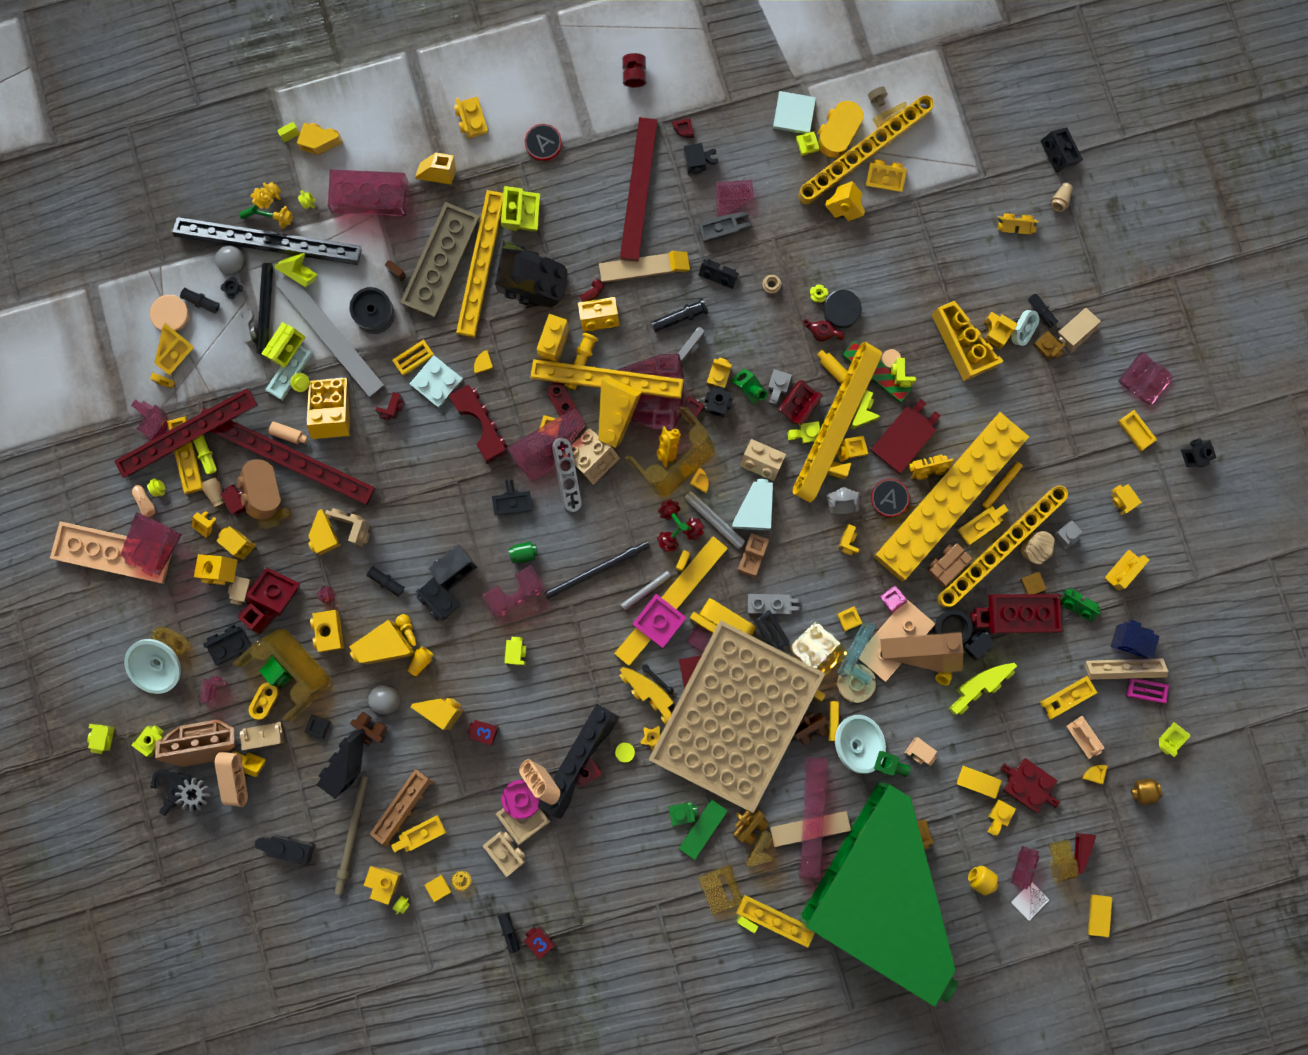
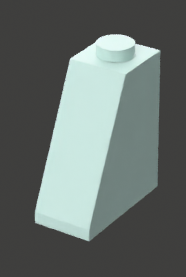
M757 479V482H753L732 523V529L770 531L773 483H769L767 479Z

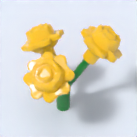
M264 182V188H255L254 193L250 195L254 206L239 213L241 219H245L253 214L273 217L274 220H278L281 229L291 225L293 220V214L288 210L287 206H284L279 213H269L257 209H269L273 199H281L279 197L281 190L273 182L269 184Z

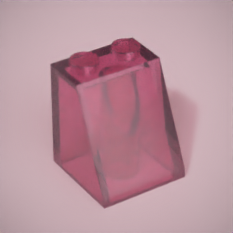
M136 512L120 556L126 559L125 563L133 567L136 565L143 567L141 571L150 576L153 573L160 575L182 534Z

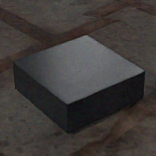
M311 714L304 733L324 739L331 721Z

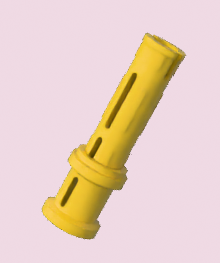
M588 333L582 334L583 339L580 347L576 349L577 356L573 365H586L588 358L593 355L592 350L595 342L599 340L597 337ZM564 385L566 388L576 391L577 385Z

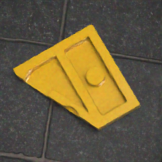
M164 323L154 364L170 376L194 346Z

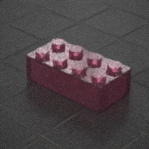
M330 169L327 206L332 213L406 216L408 178L405 173Z

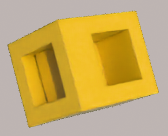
M1120 484L1111 490L1113 493L1111 494L1112 502L1117 508L1122 510L1119 512L1121 516L1142 503L1129 484L1123 487Z

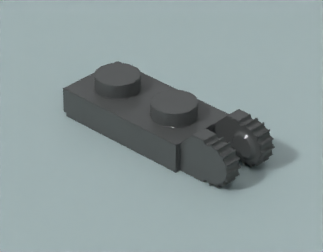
M748 211L737 214L732 213L698 223L697 226L702 242L705 243L752 228L751 222L739 225L736 223V221L749 217Z

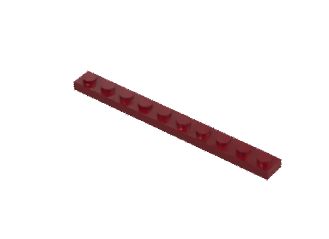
M232 420L211 431L224 439L365 505H368L376 489L365 482Z

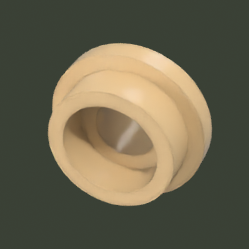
M768 275L762 282L763 289L770 294L776 293L780 290L781 280L776 275ZM773 282L775 286L769 287L768 283Z

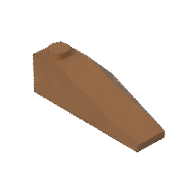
M960 632L880 639L882 659L941 673L958 672L963 669L962 633Z

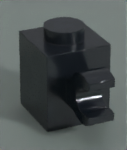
M702 143L684 146L683 153L687 174L692 173L696 175L706 171V162L710 165L718 164V158H710L711 155L716 154V149L704 152Z

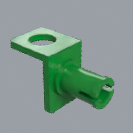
M746 369L741 370L731 379L733 384L742 389L752 404L758 400L764 401L768 397L767 390L763 388L755 374ZM747 375L745 379L738 381L740 377Z
M879 751L874 765V769L891 776H894L896 773L903 777L909 775L911 767L898 762L900 757L884 751Z

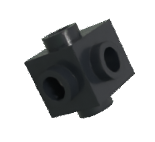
M712 387L711 393L707 392L704 402L708 404L706 413L724 418L726 409L730 410L732 405L731 392H728V389L724 387Z
M1201 438L1195 439L1190 442L1191 445L1181 449L1186 467H1205L1210 464L1209 461L1217 458L1211 440L1202 441Z

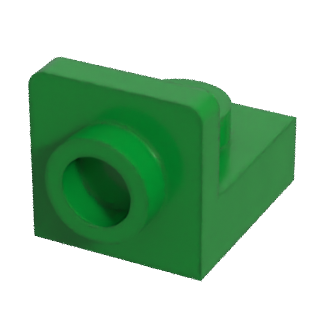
M692 802L668 806L672 826L695 822V817H698L696 805L692 806Z

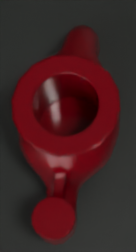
M804 319L802 322L803 326L809 329L818 341L824 342L833 336H837V339L842 341L845 337L843 332L835 330L832 324L822 320L811 323L808 319Z

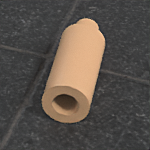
M273 421L269 427L268 434L295 444L300 442L306 444L308 437L304 436L302 431Z

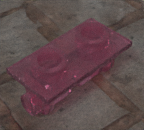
M1024 846L1021 847L1010 884L1027 890L1029 886L1031 887L1034 873L1028 870L1029 867L1036 869L1040 858L1038 856L1039 851Z

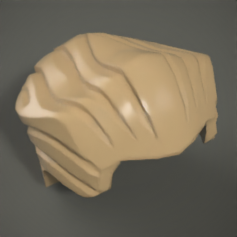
M1046 531L1030 533L1023 540L1020 552L1030 562L1042 564L1053 556L1055 539Z

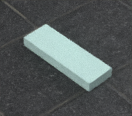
M300 345L286 368H279L266 391L283 401L291 389L290 380L292 376L302 372L313 353Z

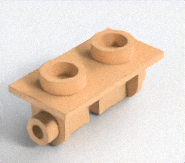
M1080 716L1066 726L1088 759L1102 753L1104 746L1083 716Z

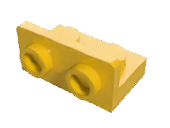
M478 96L463 101L456 98L457 105H454L456 116H460L462 122H459L461 133H466L467 139L487 134L488 129Z
M874 159V162L869 161L865 185L902 192L907 169L901 163L893 162L892 165L885 164L884 160Z
M615 297L578 303L583 332L619 326Z
M1128 550L1105 576V580L1118 591L1126 589L1149 562V559L1145 555L1138 557Z

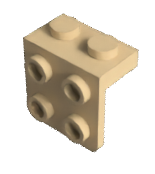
M332 508V511L326 510L325 514L332 519L353 525L348 539L349 542L359 547H363L364 543L367 544L370 533H368L370 526L365 523V519L355 514H351L349 517L343 511Z

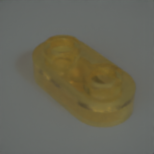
M159 626L152 631L151 639L166 644L175 654L182 655L189 650L190 643L185 636L163 626ZM162 633L166 635L164 640L160 638ZM182 642L183 646L179 649L177 644Z

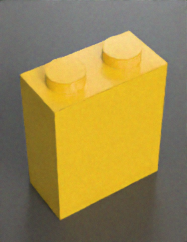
M551 314L548 315L536 349L539 360L559 362L569 334V326L566 319Z

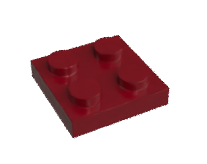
M265 567L246 594V600L281 616L300 588V583Z

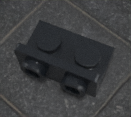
M1067 127L1051 131L1041 140L1055 172H1060L1065 167L1078 164L1083 160Z
M435 577L428 581L421 589L416 590L418 594L416 598L422 605L427 604L431 608L429 612L436 620L440 618L444 621L460 606L452 595L439 585Z
M230 626L224 630L225 633L219 636L218 634L212 635L207 638V642L203 643L204 648L208 649L216 666L252 649L242 627Z

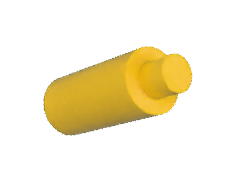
M821 350L817 354L821 359L820 363L841 384L847 370L830 353L826 354Z

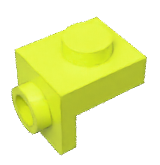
M897 358L891 366V374L894 375L895 384L900 385V387H911L916 382V377H905V358Z
M1174 722L1159 738V748L1165 754H1171L1175 757L1177 750L1190 738V734Z

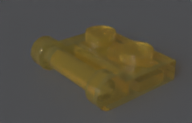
M731 864L698 877L712 915L740 905L743 899L731 872L733 870ZM724 874L734 898L728 901L720 882L719 875Z

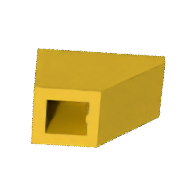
M304 123L297 145L302 151L320 155L342 144L343 140L335 129L328 128L326 130L315 123Z
M434 153L420 162L415 178L452 185L456 173L454 155Z

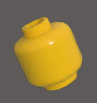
M985 866L974 867L970 871L968 880L969 886L982 895H989L997 890L998 876L995 872Z

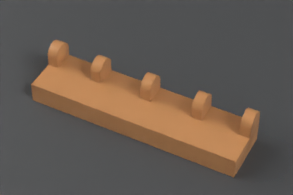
M415 769L375 825L370 835L382 845L389 847L391 845L390 840L394 834L401 831V824L408 815H412L413 812L411 810L419 799L422 800L424 798L422 794L429 784L433 785L434 781Z

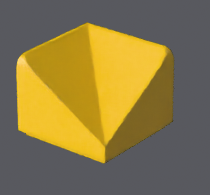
M833 461L827 474L846 479L851 463L841 464Z

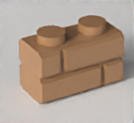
M957 543L953 546L949 544L942 551L944 555L940 559L936 557L928 565L930 567L927 571L928 574L943 588L973 560Z

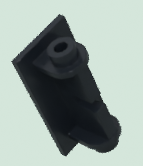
M704 259L698 275L733 289L739 273L735 269L726 266L720 270L721 264L710 259Z

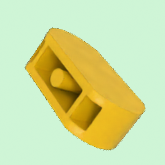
M842 101L837 104L835 109L831 108L826 117L829 119L826 125L822 124L817 133L820 135L818 140L820 151L827 157L839 158L845 154L862 125L864 119L863 110L857 103L852 101Z

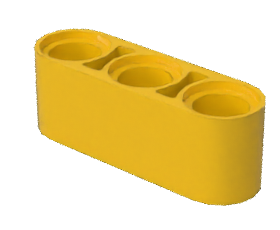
M711 598L707 600L699 613L700 616L716 626L722 620L751 636L757 628Z

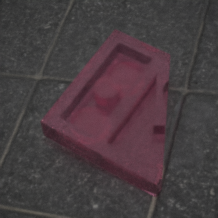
M752 180L715 182L717 218L732 213L754 199Z

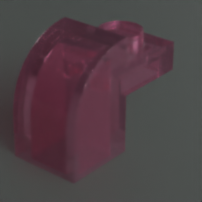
M135 399L131 406L146 416L136 429L151 440L164 434L168 427V418L164 410L156 404L152 407L144 400L140 403Z

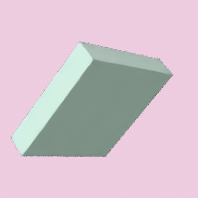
M779 91L773 129L801 134L809 133L816 97Z

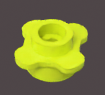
M301 190V195L298 196L301 205L305 209L310 207L315 209L314 196L310 192Z

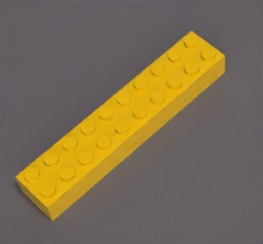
M999 412L873 558L901 582L905 581L1029 436Z

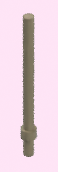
M360 777L343 858L336 875L338 880L335 894H343L345 880L349 876L350 871H348L369 777Z

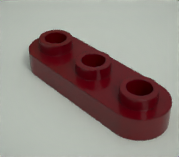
M552 383L548 387L547 393L555 410L570 434H580L585 426L583 418L562 383ZM554 389H560L559 394H554L553 391ZM564 405L569 406V409L567 411H564L562 409ZM573 421H577L578 426L573 427L571 426V423Z

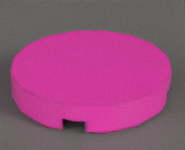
M524 779L515 780L508 784L501 797L505 812L516 819H526L534 815L539 809L537 806L541 801L533 795Z

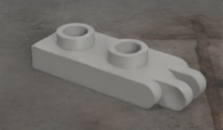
M748 594V614H764L767 610H770L772 614L791 615L792 611H800V607L792 606V603H800V599H792V595Z

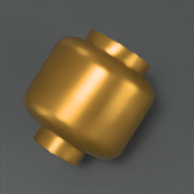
M1153 778L1137 780L1134 783V788H1131L1133 800H1137L1140 805L1144 806L1158 803L1162 797V789L1159 782H1156Z

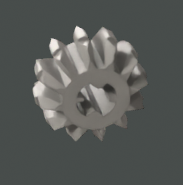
M192 778L190 785L186 779L184 780L185 788L178 785V788L183 791L182 793H175V796H182L176 803L181 804L185 802L182 809L185 810L189 805V812L194 811V805L198 810H201L200 802L204 805L208 804L207 801L203 800V797H210V794H204V791H207L209 787L204 786L201 788L204 783L202 780L196 785V778ZM195 789V794L197 795V798H192V801H190V795L188 793L189 791L193 792V790Z

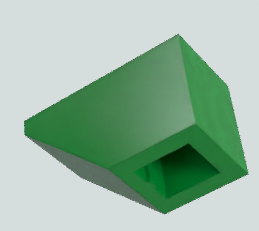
M273 656L259 670L271 686L276 687L286 686L291 681V675L294 673L282 661Z

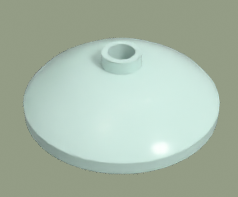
M143 639L134 643L125 654L124 665L126 673L130 680L140 689L149 693L161 694L170 691L178 683L181 676V665L177 655L166 644L153 639Z
M864 715L847 717L838 726L835 746L842 763L849 770L859 774L875 771L874 765L879 751L886 752L885 738L880 727L871 718Z

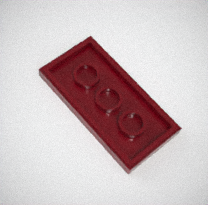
M1060 594L988 595L991 634L1063 632Z

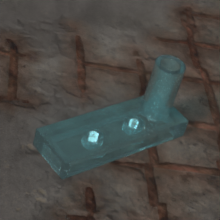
M871 622L862 624L837 672L841 677L851 675L866 685L871 683L873 675L857 666L856 663L876 627Z

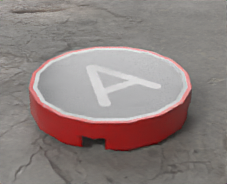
M538 124L530 128L524 140L529 156L538 161H550L561 150V135L556 128L548 124Z
M886 479L874 487L871 492V503L878 514L884 517H895L906 510L909 504V493L903 483L894 479Z

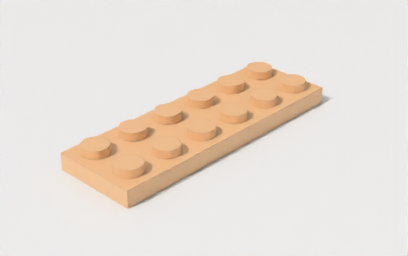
M60 521L50 559L164 584L174 547Z

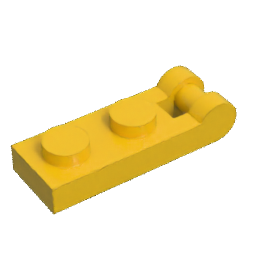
M1085 676L1040 701L1042 708L1045 707L1050 720L1095 695L1097 691L1089 677ZM1056 701L1059 707L1054 709L1051 703Z

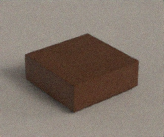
M391 260L385 263V267L400 281L404 280L406 276L400 267Z

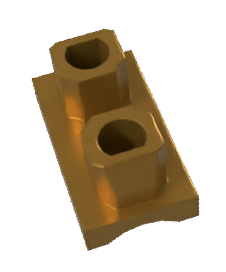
M757 808L754 813H750L747 810L743 815H740L737 812L736 816L739 820L734 824L737 829L732 834L742 843L745 842L752 845L757 838L752 831L756 827L763 831L768 827L769 823L764 818L765 815Z

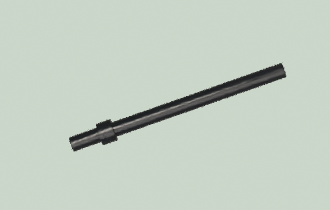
M647 541L635 547L631 546L625 552L545 591L544 594L549 599L628 558L636 557L638 553L650 548Z

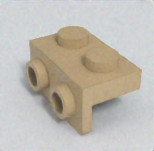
M751 439L741 460L740 467L774 481L786 454Z
M501 830L486 842L483 848L507 877L526 862L523 859L526 856L519 847L516 849L513 846L512 837L507 832L503 833Z

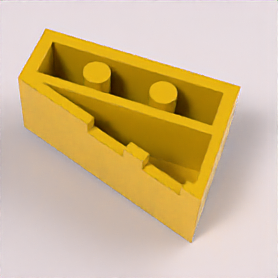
M609 376L601 380L598 440L616 448L623 440L642 392Z

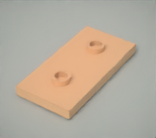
M908 601L893 612L855 657L886 682L902 663L882 659L880 639L926 635L935 623Z

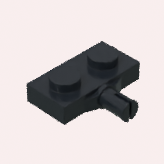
M510 480V486L509 481H505L507 492L502 495L492 496L495 516L533 511L530 491H514L513 480Z

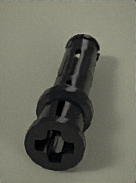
M700 298L698 302L691 305L686 304L679 311L651 321V324L656 333L687 319L692 321L696 316L706 315L708 310L703 298Z

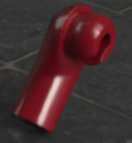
M600 279L592 282L594 288L580 295L582 302L591 301L603 291L604 284Z

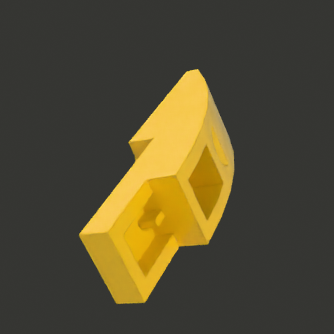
M622 667L619 676L625 684L630 683L633 687L631 692L636 699L641 698L644 701L650 697L649 703L655 711L657 709L660 710L663 714L660 718L666 725L672 714L668 707L674 703L673 700L659 685L648 677L632 669Z

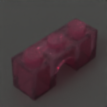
M531 565L515 574L519 582V588L514 594H504L501 588L496 586L481 595L495 617L497 615L499 617L504 616L509 612L508 608L513 605L516 607L526 602L525 598L529 595L534 597L542 592L541 588L544 585Z

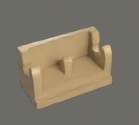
M1085 308L1058 332L1060 336L1058 339L1061 343L1064 342L1066 344L1065 347L1072 353L1099 329L1101 321Z
M282 722L242 729L240 731L241 749L250 750L285 743Z

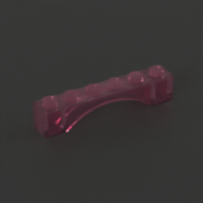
M805 757L804 810L798 875L800 877L820 878L827 758Z

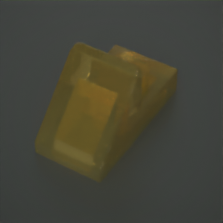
M767 830L762 831L745 862L747 866L751 867L776 860L763 851L764 848L768 849L772 843V833Z

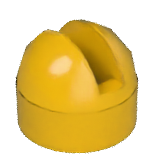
M938 672L935 679L939 684L947 686L952 680V673Z

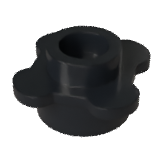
M230 277L221 285V290L227 293L229 299H234L236 294L243 291V286L237 283L235 277Z

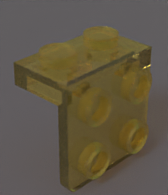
M817 622L813 623L790 646L791 651L804 663L824 672V676H827L831 669L841 662L847 654L842 643Z

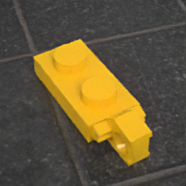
M1005 505L996 510L992 506L957 531L969 546L1003 521L1000 516L1009 510Z
M436 815L399 835L400 841L391 846L394 852L402 848L407 852L447 832L439 816Z

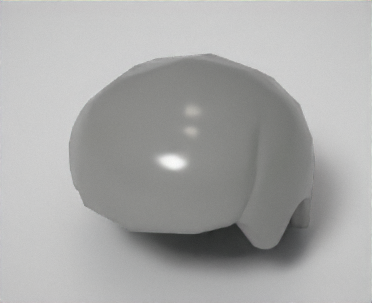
M232 245L224 246L217 252L215 263L221 272L228 275L236 274L244 267V259L246 257L240 248Z
M379 685L372 689L369 694L368 705L375 713L389 715L399 707L400 695L393 687Z

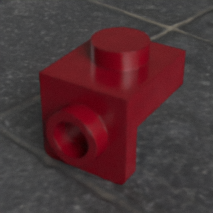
M393 392L387 410L376 407L375 411L380 414L379 417L382 419H396L398 412H401L404 406L403 397L401 394Z

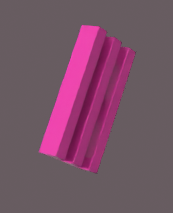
M1129 678L1126 697L1166 704L1168 684ZM1134 682L1164 689L1163 691L1137 687L1134 686ZM1133 690L1161 695L1162 699L1134 694Z

